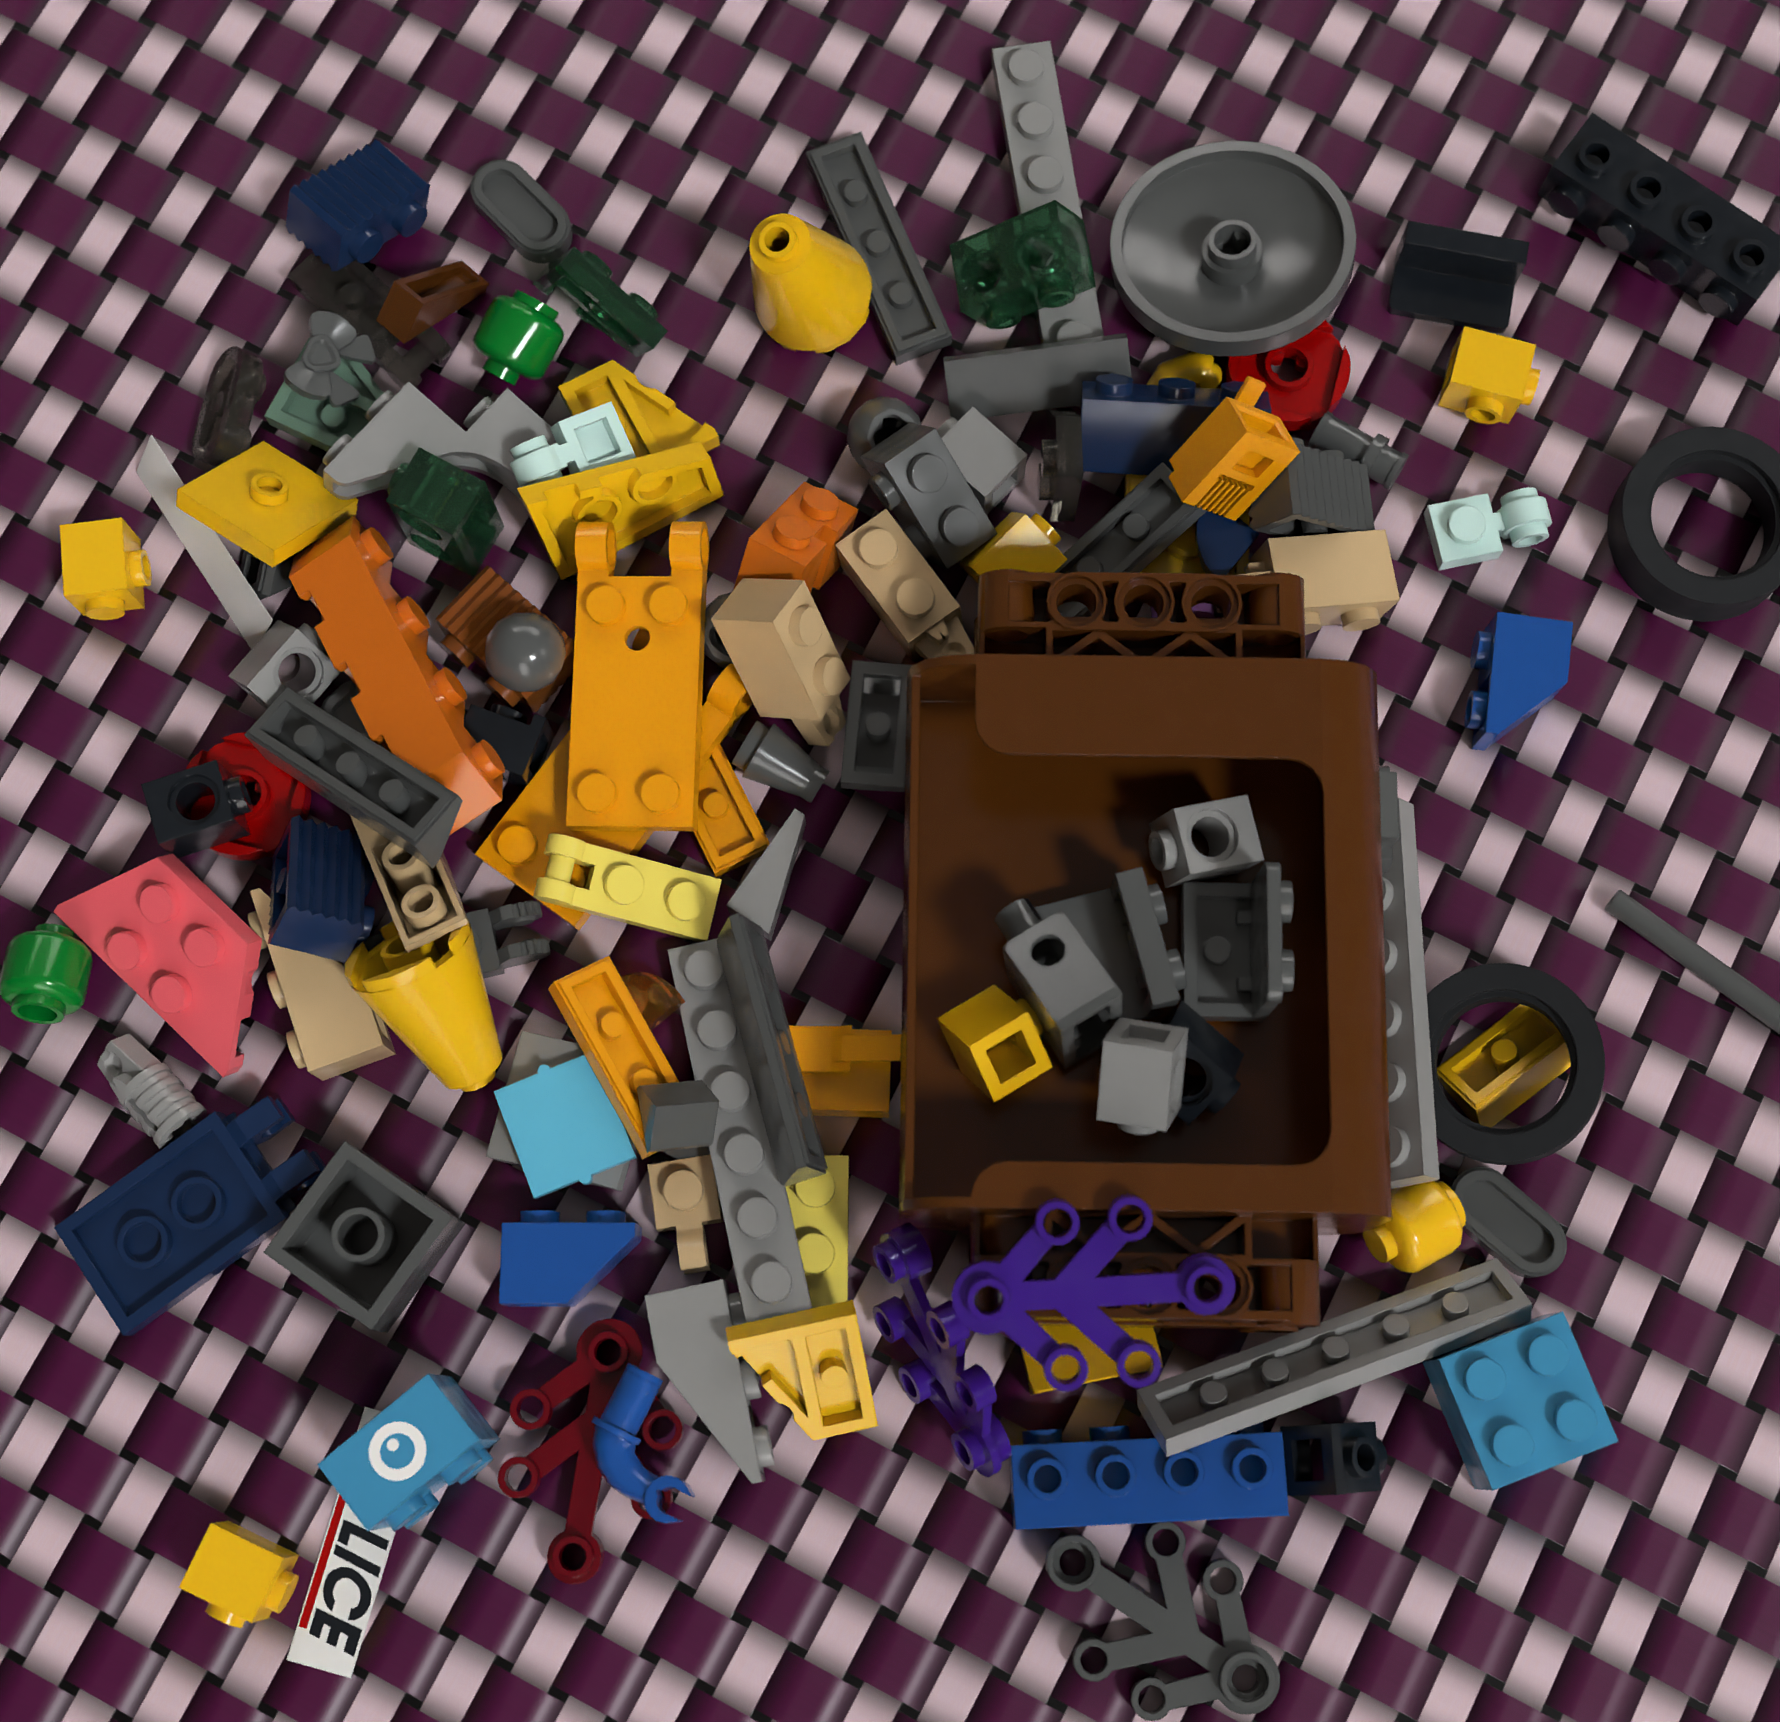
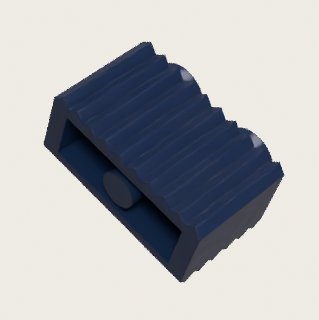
M375 139L371 145L366 144L362 150L357 149L353 155L348 154L344 160L339 159L336 165L330 164L327 170L321 169L318 175L312 174L309 180L303 179L299 186L294 184L289 191L286 228L289 234H295L297 241H303L306 249L311 248L315 256H320L323 264H329L332 271H338L355 260L359 263H366L379 252L385 242L399 234L403 237L412 236L422 227L427 218L426 207L430 184L384 144Z
M300 815L292 817L272 859L273 866L271 870L273 873L271 877L272 884L270 888L272 891L269 913L271 917L268 924L270 928L267 944L345 963L355 944H361L362 942L365 944L372 930L375 910L372 906L364 905V899L371 889L374 872L369 861L365 860V851L358 834H353L350 829L340 831L337 825L328 828L325 822L315 824L313 819L303 821Z

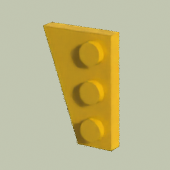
M700 441L517 488L549 559L561 580L578 572L575 560V532L579 522H612L616 533L617 551L724 496L711 457Z

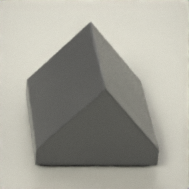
M702 1080L641 1085L637 1087L647 1152L705 1147L713 1144L719 1100Z

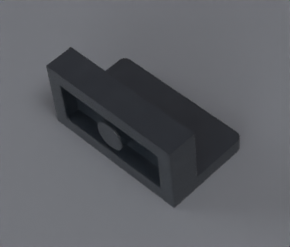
M1408 221L1396 251L1387 311L1392 315L1459 327L1467 326L1486 332L1502 334L1509 325L1514 287L1526 266L1530 242Z

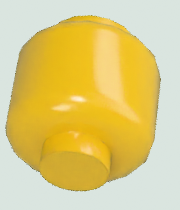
M1431 1181L1391 1189L1392 1220L1363 1232L1365 1244L1376 1260L1381 1263L1389 1262L1393 1267L1405 1273H1416L1453 1253L1459 1247L1462 1241V1228L1466 1225V1215L1460 1199L1446 1183Z

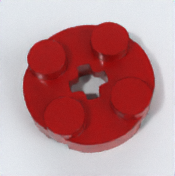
M1324 320L1307 335L1281 348L1254 355L1228 356L1225 377L1226 382H1244L1247 376L1265 382L1266 387L1263 391L1268 392L1272 409L1271 414L1280 417L1288 431H1309L1317 427L1327 411L1332 412L1340 403L1350 377V356L1346 346L1342 349L1339 340L1332 334L1334 328ZM1284 358H1291L1295 360V370L1304 373V376L1302 378H1293L1292 381H1284L1279 378V374L1273 372L1271 365L1280 366Z
M246 732L234 733L223 737L222 739L225 742L214 745L207 752L202 749L186 767V769L217 760L234 777L241 775L245 784L247 782H255V791L261 795L260 800L256 805H253V812L245 814L251 835L208 848L217 855L238 861L257 860L265 856L273 857L290 819L300 815L303 821H306L311 806V789L269 762L244 735ZM204 796L197 800L191 809V820H199L206 817L214 807L215 796Z

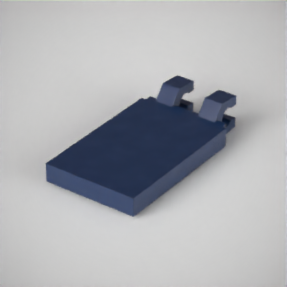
M266 1096L239 1116L232 1112L226 1117L224 1113L214 1111L54 1227L123 1336L136 1334L281 1229L291 1215L290 1213L297 1207L292 1198L309 1190L325 1169L326 1165L316 1151L309 1153L305 1149H302L281 1165L272 1169L257 1145L272 1139L295 1121V1118L282 1099L277 1098L274 1101L272 1097Z

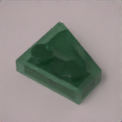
M574 246L543 269L532 283L546 295H549L557 285L579 305L575 311L579 318L608 335L614 342L634 356L639 357L653 350L668 332L656 321L659 317L656 309L636 293L628 295L610 279L613 273L608 265L592 252L585 250L581 253Z

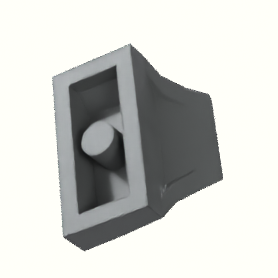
M852 660L840 781L841 788L905 792L907 672L912 665Z

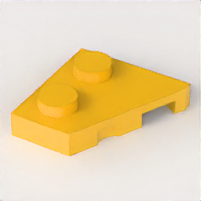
M614 360L558 386L560 395L571 416L612 401L636 457L699 441L707 452L720 446L719 436L715 428L706 422L701 425L677 409L675 401L656 388L643 386L637 380L635 374Z
M853 1300L725 1327L729 1351L737 1359L742 1356L760 1375L761 1383L765 1390L778 1403L784 1404L791 1409L794 1421L813 1441L878 1426Z

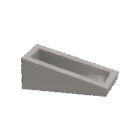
M797 809L793 810L726 905L731 915L738 913L761 926L765 938L770 941L773 937L806 827L805 815Z

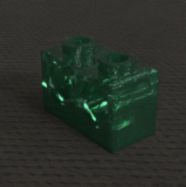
M1056 200L949 245L960 310L990 329H1005L1015 326L1022 320V316L1042 308L1065 306L1075 299V295L1096 287L1084 220ZM1054 254L1051 262L1046 266L1049 258Z
M420 447L409 464L402 463L396 469L389 482L387 491L389 497L386 501L409 543L474 578L505 527L486 482Z

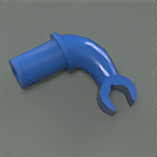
M628 1363L601 1418L594 1416L591 1421L595 1424L592 1446L597 1468L613 1489L623 1496L645 1505L649 1516L654 1520L666 1524L679 1523L683 1520L664 1511L662 1507L663 1495L661 1492L677 1488L682 1493L695 1497L690 1485L677 1477L669 1475L658 1477L643 1467L635 1454L636 1445L639 1446L641 1439L636 1437L663 1380Z

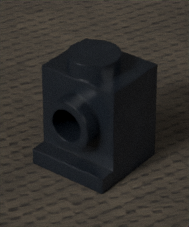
M471 704L469 709H465L464 727L477 743L485 740L495 749L505 767L503 782L525 789L543 765L555 736L547 718L534 714L530 725L526 724L527 717L507 706L492 704L489 711Z
M1375 1422L1280 1426V1432L1283 1434L1288 1496L1343 1495L1382 1491L1380 1474L1385 1470L1388 1458L1385 1445L1377 1438ZM1310 1439H1321L1324 1479L1313 1480Z

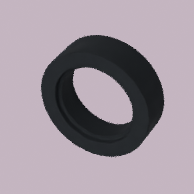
M1698 427L1683 430L1662 439L1652 446L1639 459L1621 483L1609 509L1607 522L1609 548L1614 563L1628 586L1645 602L1666 614L1701 622L1726 620L1739 616L1755 608L1780 586V454L1756 437L1738 430L1722 427ZM1704 473L1724 478L1742 489L1755 504L1763 524V546L1755 565L1744 572L1732 576L1711 577L1691 572L1672 560L1660 546L1652 526L1651 507L1658 487L1677 476Z
M1491 963L1460 971L1442 981L1427 994L1436 1135L1439 1141L1455 1152L1476 1161L1496 1165H1515L1536 1161L1557 1152L1569 1144L1584 1129L1594 1114L1601 1097L1605 1074V1053L1600 1031L1594 1017L1578 995L1555 977L1532 967L1511 963ZM1513 1002L1533 1008L1547 1017L1556 1026L1567 1045L1570 1056V1075L1563 1095L1547 1114L1525 1126L1498 1129L1477 1124L1460 1114L1448 1102L1440 1087L1437 1074V1057L1443 1037L1460 1016L1483 1004Z

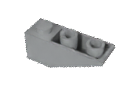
M722 1279L644 1296L656 1363L752 1484L766 1481L763 1467L775 1465L768 1426L766 1424L755 1427L750 1400L762 1398L758 1373L746 1360H742V1356L737 1359L729 1351L725 1327L746 1323L740 1293L730 1294L728 1283Z

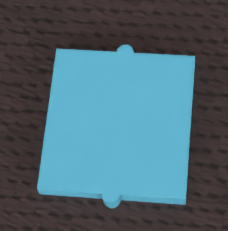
M585 1055L552 1068L545 1064L540 1065L537 1070L538 1074L493 1091L534 1199L579 1181L584 1185H589L593 1181L594 1175L637 1158L624 1125Z

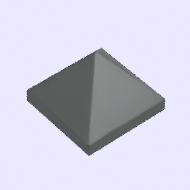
M244 550L240 570L260 600L293 586L289 578L291 570L289 558L272 568Z

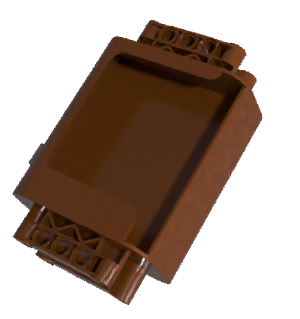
M1018 569L987 571L978 578V616L974 620V654L946 655L926 659L912 665L907 672L899 1224L902 1225L909 1222L916 1228L969 1230V1265L984 1260L1000 1262L1035 1223V1213L1043 1202L1053 1198L1066 1200L1074 1207L1079 1216L1080 1225L1078 1233L1066 1244L1052 1245L1024 1280L1054 1278L1107 1219L1108 1207L1115 1198L1125 1194L1136 1195L1145 1201L1152 1212L1153 1221L1151 1229L1143 1238L1136 1241H1127L1097 1276L1175 1272L1181 1262L1187 1257L1197 1253H1209L1220 1258L1231 1270L1235 1279V1293L1225 1309L1212 1315L1194 1313L1183 1302L1149 1304L1148 1307H1142L1138 1304L1099 1307L1120 1327L1238 1329V1332L1295 1333L1298 1332V1327H1320L1318 1235L1366 1232L1392 1220L1382 873L1389 871L1393 861L1392 846L1399 839L1397 772H1391L1389 766H1379L1376 671L1366 665L1346 660L1306 658L1304 579L1300 576L1279 572L1259 575H1216L1202 573L1130 572L1048 573L1028 572ZM1065 602H1080L1087 606L1091 612V617L1061 616L1057 608ZM1135 602L1146 603L1153 607L1158 617H1129L1124 607ZM1200 603L1213 604L1219 608L1224 618H1197L1192 611V607ZM1248 794L1264 860L1238 874L1198 882L1252 883L1264 862H1280L1281 880L1291 881L1293 886L1292 920L1290 923L1283 922L1282 949L1293 950L1294 984L1291 992H1283L1282 1003H1279L1263 1022L1207 1021L1244 1053L1235 1076L1241 1085L1230 1101L1219 1112L1213 1114L1205 1108L1189 1126L1176 1115L1166 1132L1157 1131L1147 1135L1127 1133L1119 1129L1117 1123L1097 1120L1102 1048L1069 1068L1064 1069L1049 1043L1042 1041L1053 1067L996 1102H993L962 1074L936 1018L992 985H996L1015 1001L1021 999L1006 974L1002 947L1008 941L995 923V917L999 912L1011 903L1023 898H1028L1034 907L1108 889L1111 887L1116 873L1143 867L1147 885L1157 883L1164 898L1168 922L1159 926L1166 951L1176 948L1181 958L1180 888L1182 885L1165 888L1162 872L1155 868L1149 854L1148 840L1151 833L1149 823L1173 808ZM1192 829L1191 839L1194 847L1201 854L1208 856L1209 846L1206 838L1200 832ZM1178 990V993H1179V996H1180V1000H1179V1002L1177 1003V1005H1178V1004L1180 1003V1001H1181V990ZM1168 1014L1141 1021L1159 1024ZM1191 1058L1185 1059V1073L1193 1076L1206 1074L1200 1063ZM1132 1204L1123 1206L1116 1216L1118 1227L1123 1230L1137 1228L1142 1222L1143 1214L1141 1208ZM1063 1209L1050 1210L1043 1220L1044 1229L1051 1234H1061L1070 1225V1215ZM1203 1274L1196 1279L1193 1290L1197 1297L1202 1298L1199 1291L1200 1278L1211 1283L1217 1293L1219 1289V1279L1217 1276ZM984 1286L977 1291L974 1302L981 1310L992 1311L1001 1304L1002 1293L996 1287ZM1056 1309L1026 1311L1040 1326L1075 1327Z

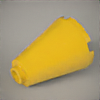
M781 213L769 216L756 226L749 243L753 297L757 317L767 334L785 349L797 352L796 350H814L815 353L830 352L849 342L867 320L870 311L868 306L871 290L873 291L872 277L861 255L843 240L790 214Z
M394 921L379 929L385 940L369 952L363 942L358 945L344 964L346 979L355 992L446 1088L453 1090L461 1089L465 1092L478 1090L491 1082L496 1075V1069L502 1062V1052L470 922L410 952H407L404 948Z

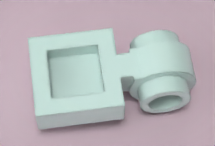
M610 401L561 420L551 426L550 429L556 441L553 445H549L545 435H541L510 449V452L515 461L509 465L519 487L562 477L561 471L568 467L570 474L637 457L614 405Z
M1527 487L1503 495L1500 498L1502 507L1496 513H1493L1488 493L1428 505L1424 512V518L1438 571L1498 559L1503 552L1500 537L1503 540L1511 539L1512 546L1515 548L1532 546L1546 540L1549 537L1547 528L1552 524L1546 498L1538 496L1536 488Z

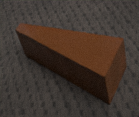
M463 261L394 280L376 321L405 344L485 293L489 283Z

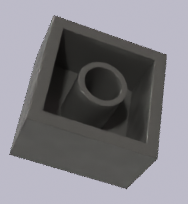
M344 1141L263 1253L369 1329L388 1333L466 1223L367 1153Z

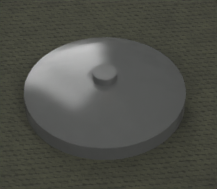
M1222 141L1198 145L1171 155L1145 172L1125 194L1114 216L1110 235V261L1114 285L1119 297L1133 317L1148 331L1174 346L1213 356L1235 357L1264 353L1286 346L1310 333L1334 311L1342 300L1352 277L1356 252L1355 221L1345 196L1335 182L1318 166L1296 153L1277 146L1250 141Z

